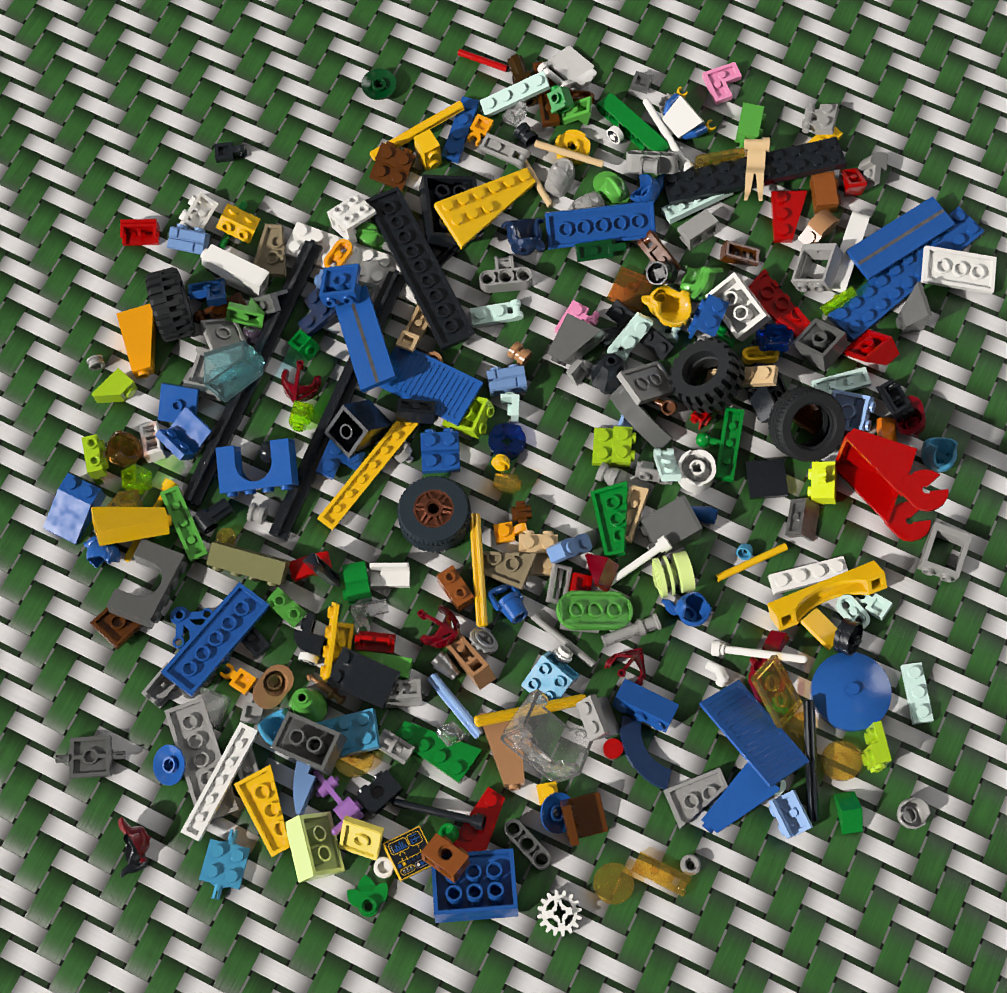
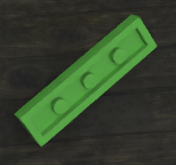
M178 485L160 492L190 563L207 556L208 552Z

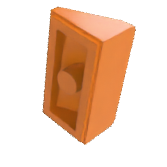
M885 417L876 419L877 436L897 442L895 419Z

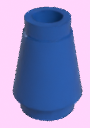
M691 506L700 522L708 525L716 523L718 509H714L713 506Z

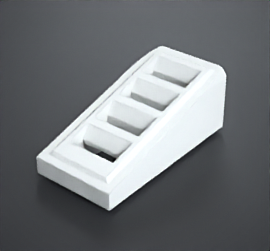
M154 421L140 425L139 430L146 461L151 463L165 459L163 443L154 436L160 430L158 422ZM155 430V432L145 434V432Z

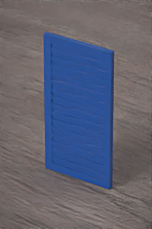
M395 347L390 358L397 379L378 387L402 399L436 401L435 415L459 426L484 383L416 349L412 353Z
M740 680L735 681L699 703L700 707L769 788H772L775 784L810 762Z

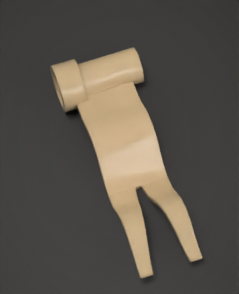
M770 137L744 139V150H748L744 201H748L754 174H756L759 201H763L766 152H770Z

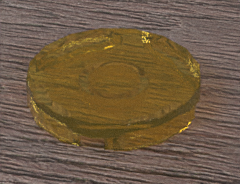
M835 741L823 750L821 755L822 769L829 778L835 781H848L859 773L862 766V757L859 750L853 744L847 741Z
M373 750L340 758L335 766L341 774L347 777L357 778L363 776L372 767L374 761Z
M611 862L604 864L597 870L594 876L593 888L595 894L606 904L618 905L624 903L630 898L634 890L632 873L620 863Z

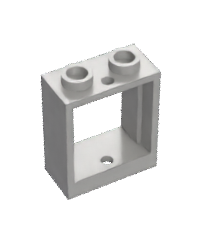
M836 243L803 244L791 282L800 292L831 291L843 252ZM812 260H828L822 279H806Z
M935 522L930 528L917 569L922 570V573L926 575L941 577L942 581L955 582L960 576L973 535ZM935 537L962 546L954 570L928 561Z

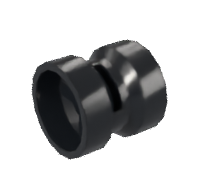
M526 122L518 125L513 133L517 139L521 140L525 148L533 145L538 139V134L535 131H531L530 126Z

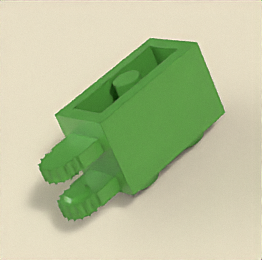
M743 102L735 139L736 143H740L738 152L744 150V139L762 138L763 129H760L761 124L764 125L766 114H763L764 106Z

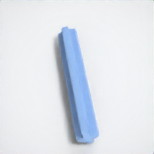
M436 673L430 675L427 679L428 683L475 739L479 738L484 733L483 729L475 726L474 718Z

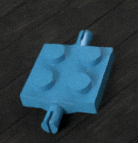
M230 829L227 841L210 839L199 880L209 882L215 886L212 899L220 900L223 888L240 890L251 849L235 843L239 832L237 830Z

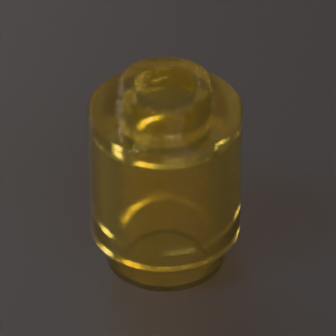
M504 472L495 474L493 488H496L497 491L516 494L517 491L521 490L522 480H519V475Z

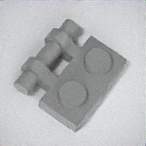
M809 103L805 109V119L802 121V132L809 133V130H814L815 135H833L839 110L838 104H820V108L815 109V104Z

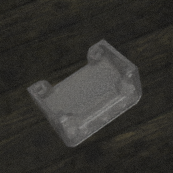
M536 689L526 697L503 730L500 739L517 755L553 782H562L579 776L593 741L590 742L584 726L570 728L545 708L548 703V697L544 692Z

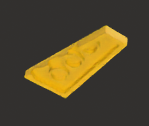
M270 764L238 781L234 786L271 857L290 848Z

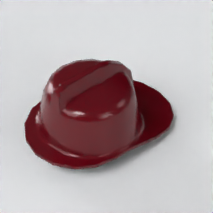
M907 396L916 413L899 423L895 420L896 428L903 435L919 438V434L926 427L924 407L918 397Z

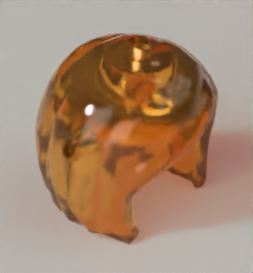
M118 430L109 438L105 456L115 466L130 467L135 465L142 456L143 447L133 434Z

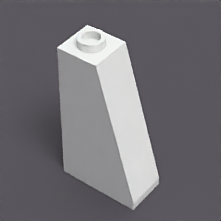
M213 244L208 249L205 248L200 256L202 258V266L254 297L261 296L268 285L269 272Z

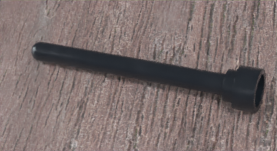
M396 798L391 802L394 807L469 823L474 829L483 831L486 825L487 815L481 813L471 816Z

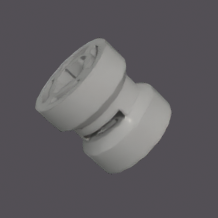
M602 462L595 480L600 482L605 480L607 485H614L619 476L620 469L609 468L608 464Z

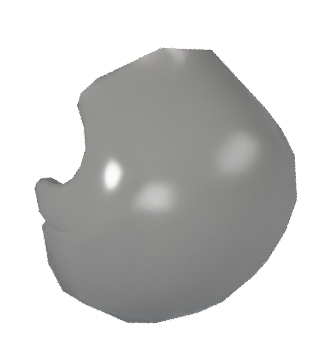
M911 797L899 804L897 819L905 828L915 830L926 824L927 817L931 811L928 803L922 798Z

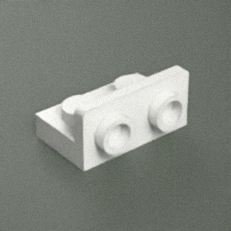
M199 192L197 196L193 195L188 202L190 207L188 210L184 209L179 216V219H181L179 224H184L191 230H194L195 227L203 229L218 203L202 192Z

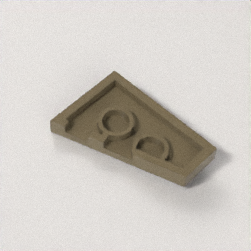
M265 224L253 264L267 270L269 277L287 278L285 235L282 225Z
M483 551L484 575L523 590L538 554ZM472 563L469 567L471 571H473Z

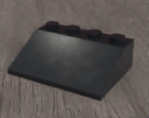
M423 174L419 192L424 233L430 248H447L458 245L434 208V204L440 200L477 187L476 177ZM481 230L477 234V236L469 242L484 239L483 230Z

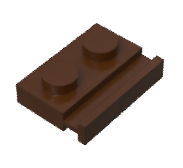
M807 405L796 413L792 422L816 436L820 431L822 423L821 413L816 405Z

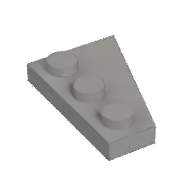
M717 768L665 789L663 792L679 829L722 793L728 785L721 769Z

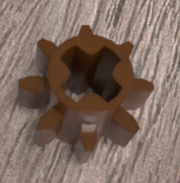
M516 501V506L511 507L512 520L518 521V524H527V519H532L531 506L525 505V501Z

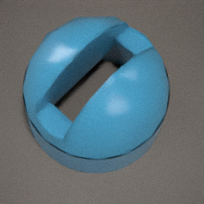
M743 543L738 547L736 554L740 559L748 560L753 554V548L750 544Z

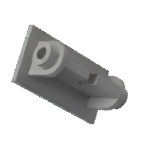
M643 460L641 462L637 461L634 478L672 485L673 481H661L658 470L654 469L655 463Z

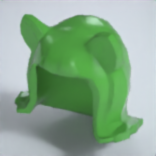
M684 265L683 269L686 270V273L683 276L678 291L680 292L685 289L690 293L692 302H701L702 299H706L705 295L712 290L716 275L719 272H723V268L706 266L691 268Z

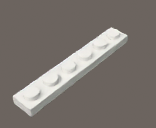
M241 722L239 723L181 833L198 842L201 841L259 733L258 730Z

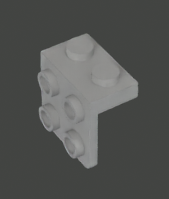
M593 694L576 703L590 742L620 733V728L607 697L597 698L596 694Z

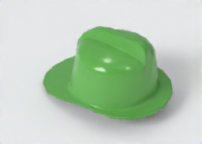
M604 171L595 176L593 187L602 196L607 205L628 202L630 197L629 189L625 181L617 174Z
M365 222L356 228L357 234L355 235L358 241L356 243L380 252H386V250L382 249L385 240L376 223Z

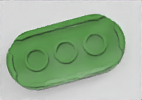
M569 591L559 599L556 605V615L560 623L571 630H618L627 626L632 619L633 606L629 599L617 591Z

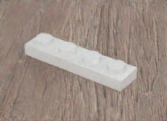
M844 556L769 574L768 579L773 595L814 585L848 571Z

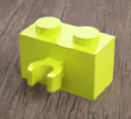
M812 462V468L808 469V479L811 480V486H808V498H811L816 504H836V462Z

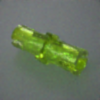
M849 286L840 294L833 295L831 300L819 307L824 315L827 316L837 308H842L846 302L857 296V293L852 286Z

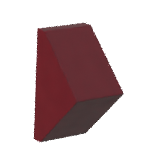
M587 553L585 557L595 586L608 592L619 564L608 557Z

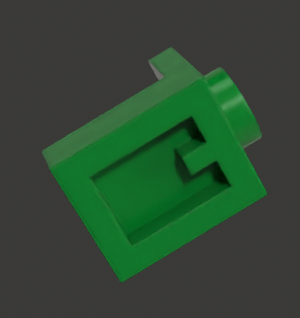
M301 330L288 342L293 349L308 361L321 349L310 336Z

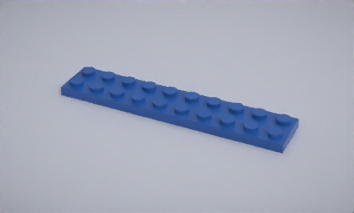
M958 206L949 214V217L955 223L952 228L870 279L831 311L827 318L838 329L846 332V337L851 342H854L911 294L916 283L921 281L923 250L926 245L963 251L983 235L984 230Z

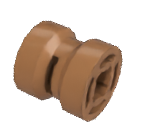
M519 341L515 342L507 353V356L515 359L520 366H525L533 355V352L525 349Z

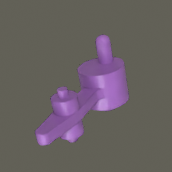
M318 770L312 771L321 783L316 788L318 792L315 795L324 798L330 794L338 804L333 811L341 819V822L332 828L331 832L333 835H338L341 832L345 816L358 820L364 817V814L361 812L363 807L357 799L352 801L348 796L342 801L334 791L339 786L337 783L340 780L338 776L333 778L331 775L325 780Z

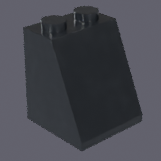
M367 399L342 405L324 433L348 458H352L379 442L393 426V423Z

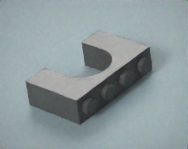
M142 539L134 553L135 561L140 565L159 572L162 575L160 586L156 591L146 596H135L115 588L107 603V608L112 614L152 629L155 623L157 624L160 621L161 611L164 606L168 605L172 590L177 588L181 573L183 574L186 571L188 563L184 554Z

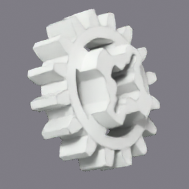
M555 890L554 896L547 893L548 900L541 899L544 905L537 908L539 911H542V914L537 915L538 919H543L540 926H547L546 933L553 930V936L560 932L561 936L564 937L565 931L571 934V927L578 928L579 926L575 921L582 919L581 916L577 915V913L582 911V908L576 907L579 900L573 902V894L567 897L565 890L562 892V895H559L557 890ZM562 900L567 901L572 907L563 905ZM554 901V907L546 911L549 903ZM557 904H559L561 911H565V914L562 916V923H560L558 916L554 915L558 908ZM573 915V919L570 922V924L565 926V920L567 919V917ZM548 920H554L558 927L551 925Z

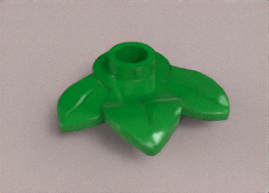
M367 875L361 878L357 889L347 890L349 903L357 907L359 912L365 917L374 916L379 910V905L388 896L387 883H381L376 886ZM367 903H372L373 907L371 910L365 909Z

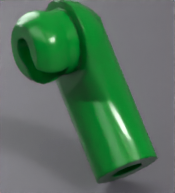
M722 321L716 337L722 342H726L732 348L736 341L728 336V327Z

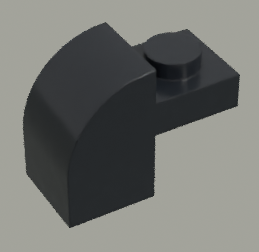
M307 612L306 618L303 617L300 628L302 631L294 629V640L301 652L314 654L322 660L324 645L326 646L327 640L325 636L313 634L317 617L315 614Z

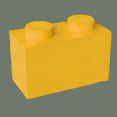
M430 129L414 137L417 158L426 172L436 169L442 164L440 144Z

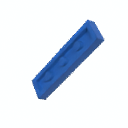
M464 96L461 99L464 110L456 114L441 155L442 160L459 164L467 136L470 133V127L479 107V100Z

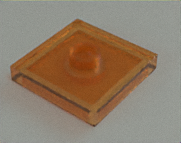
M621 266L607 296V300L615 302L616 299H619L630 309L641 313L645 305L641 301V297L650 294L653 284L648 281L645 275Z

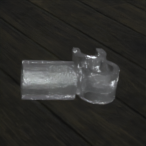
M386 599L369 602L367 605L355 603L351 606V614L355 622L354 626L357 634L360 633L359 628L365 626L367 631H370L367 616L372 617L389 613Z

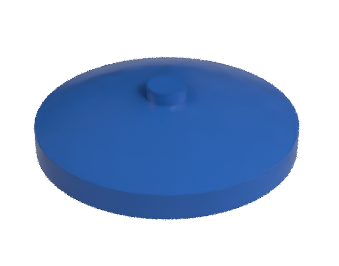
M856 652L852 656L838 653L823 661L815 671L810 687L811 700L815 701V710L818 715L832 727L847 732L863 731L873 722L880 721L888 711L891 703V684L884 669L872 658Z

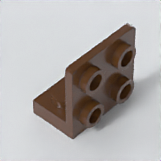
M598 791L560 801L565 828L571 846L579 845V838L608 831L601 796Z

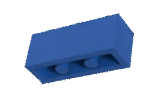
M626 678L621 684L612 704L619 712L627 713L636 720L645 722L654 729L665 733L679 706Z

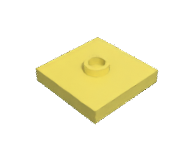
M345 816L338 848L377 860L385 828Z

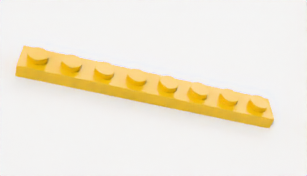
M396 421L319 515L318 520L333 531L420 423Z

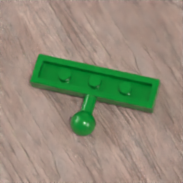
M726 407L721 439L712 438L705 432H701L696 436V444L700 447H707L708 445L719 446L714 477L716 480L733 482L745 410Z

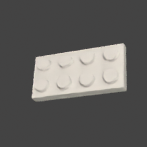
M926 245L923 250L921 283L992 294L994 293L997 257Z

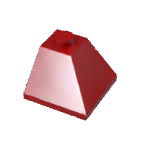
M868 329L848 345L842 354L868 363L888 365L899 355V351L891 336Z

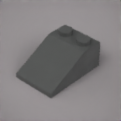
M288 711L270 748L311 768L331 775L347 741V737L335 730Z

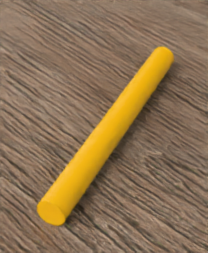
M783 543L715 575L718 582L776 556L788 550L787 545Z

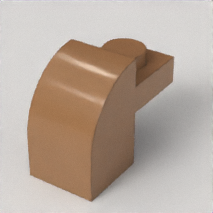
M827 209L821 210L807 223L808 226L798 239L803 244L819 243L825 235H829L840 220Z

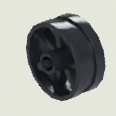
M844 618L835 632L834 650L838 653L852 656L862 642L863 624L849 618Z

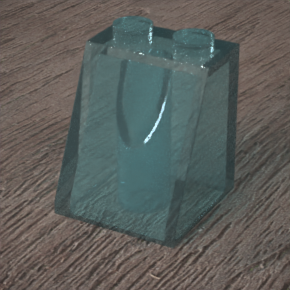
M244 340L205 352L204 385L223 402H227L263 375L264 359Z

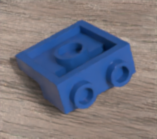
M359 263L324 268L319 297L324 306L335 307L336 304L341 303L352 305L353 302L359 301L361 291L359 284L361 267Z
M446 428L443 432L427 429L424 433H420L422 474L460 472L458 431H455L453 428Z

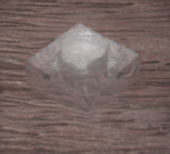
M454 721L437 728L436 732L448 747L463 740L465 737V733Z

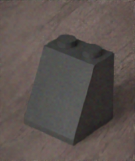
M567 313L547 354L552 356V361L565 367L567 364L572 365L577 358L581 359L607 338L608 333Z
M685 495L642 519L641 527H639L643 538L646 537L649 542V550L656 546L657 539L663 535L671 543L673 548L668 552H659L656 555L657 558H661V556L699 540L703 529Z

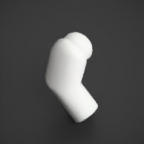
M709 660L705 669L716 674V684L718 686H726V682L729 681L726 669Z

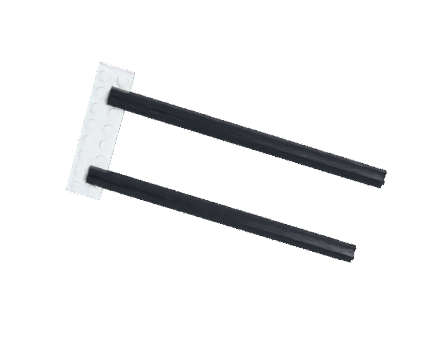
M300 222L296 223L285 246V256L295 259V263L282 290L287 289L288 293L278 296L281 311L270 313L183 495L185 502L201 507L218 471L216 448L230 446L314 267L324 269L325 257L334 244L344 238ZM355 243L352 245L353 253L345 265L359 263L361 267L359 283L380 290L373 305L383 332L398 297L415 304L417 302L393 256ZM336 263L331 264L332 267L337 265ZM350 356L297 469L299 485L292 486L293 489L287 491L270 528L269 534L285 541L288 540L318 475L315 471L330 439L324 432L342 405L351 402L359 385Z

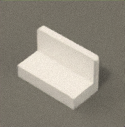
M370 563L371 588H410L409 563Z

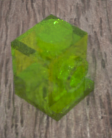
M294 400L288 420L293 430L303 432V430H306L307 425H310L312 414L315 413L313 404Z

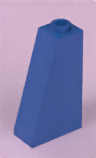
M747 762L701 819L704 822L702 826L711 834L713 831L718 833L777 793L780 788L776 785L769 788Z

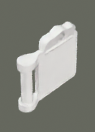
M567 46L548 61L541 63L537 69L538 72L544 71L546 76L557 85L568 88L573 84L578 88L589 85L597 74L593 69L594 65L571 46ZM549 67H551L554 71H556V72H557L560 76H562L566 81H563L560 77H558L554 72H552V71L549 69Z

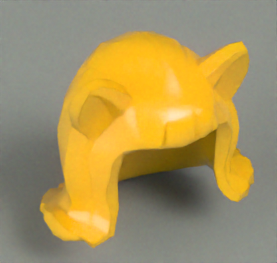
M664 285L653 290L650 295L641 297V301L648 306L650 312L663 325L671 328L682 327V324L686 325L693 313L690 293L685 289L679 292Z

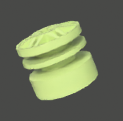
M686 551L672 553L671 563H669L665 555L661 556V562L657 557L652 558V577L661 598H666L668 591L671 596H674L676 592L675 586H678L681 593L695 590L694 573Z

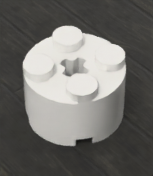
M701 449L687 451L678 462L681 472V481H678L683 489L699 494L708 489L713 483L716 474V464L713 456L707 451Z

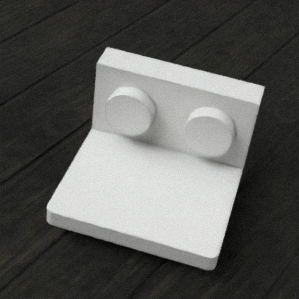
M355 194L329 210L327 214L332 228L353 245L358 242L355 235L357 234L355 227L376 215V210L358 194Z

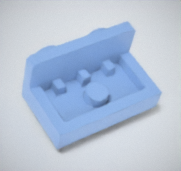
M795 790L769 801V810L772 816L776 817L779 822L778 828L780 833L786 836L787 839L813 828Z

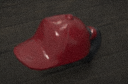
M120 817L118 826L124 834L123 840L126 843L125 855L128 863L121 871L120 877L122 878L127 874L138 872L146 867L147 858L145 854L150 847L151 836L147 834L143 826L131 827L123 817Z

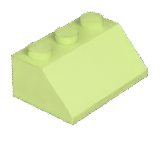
M331 811L299 815L284 822L299 883L317 880L345 871L341 852L338 848L337 836L331 832L332 828H334Z

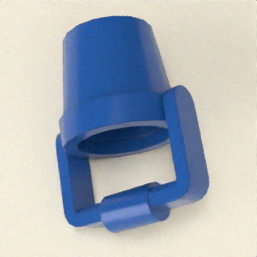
M502 584L488 592L487 599L494 609L503 613L512 624H517L527 617L528 611L522 602L524 598L517 588ZM509 589L512 591L502 597L499 602L494 598V595L501 594Z

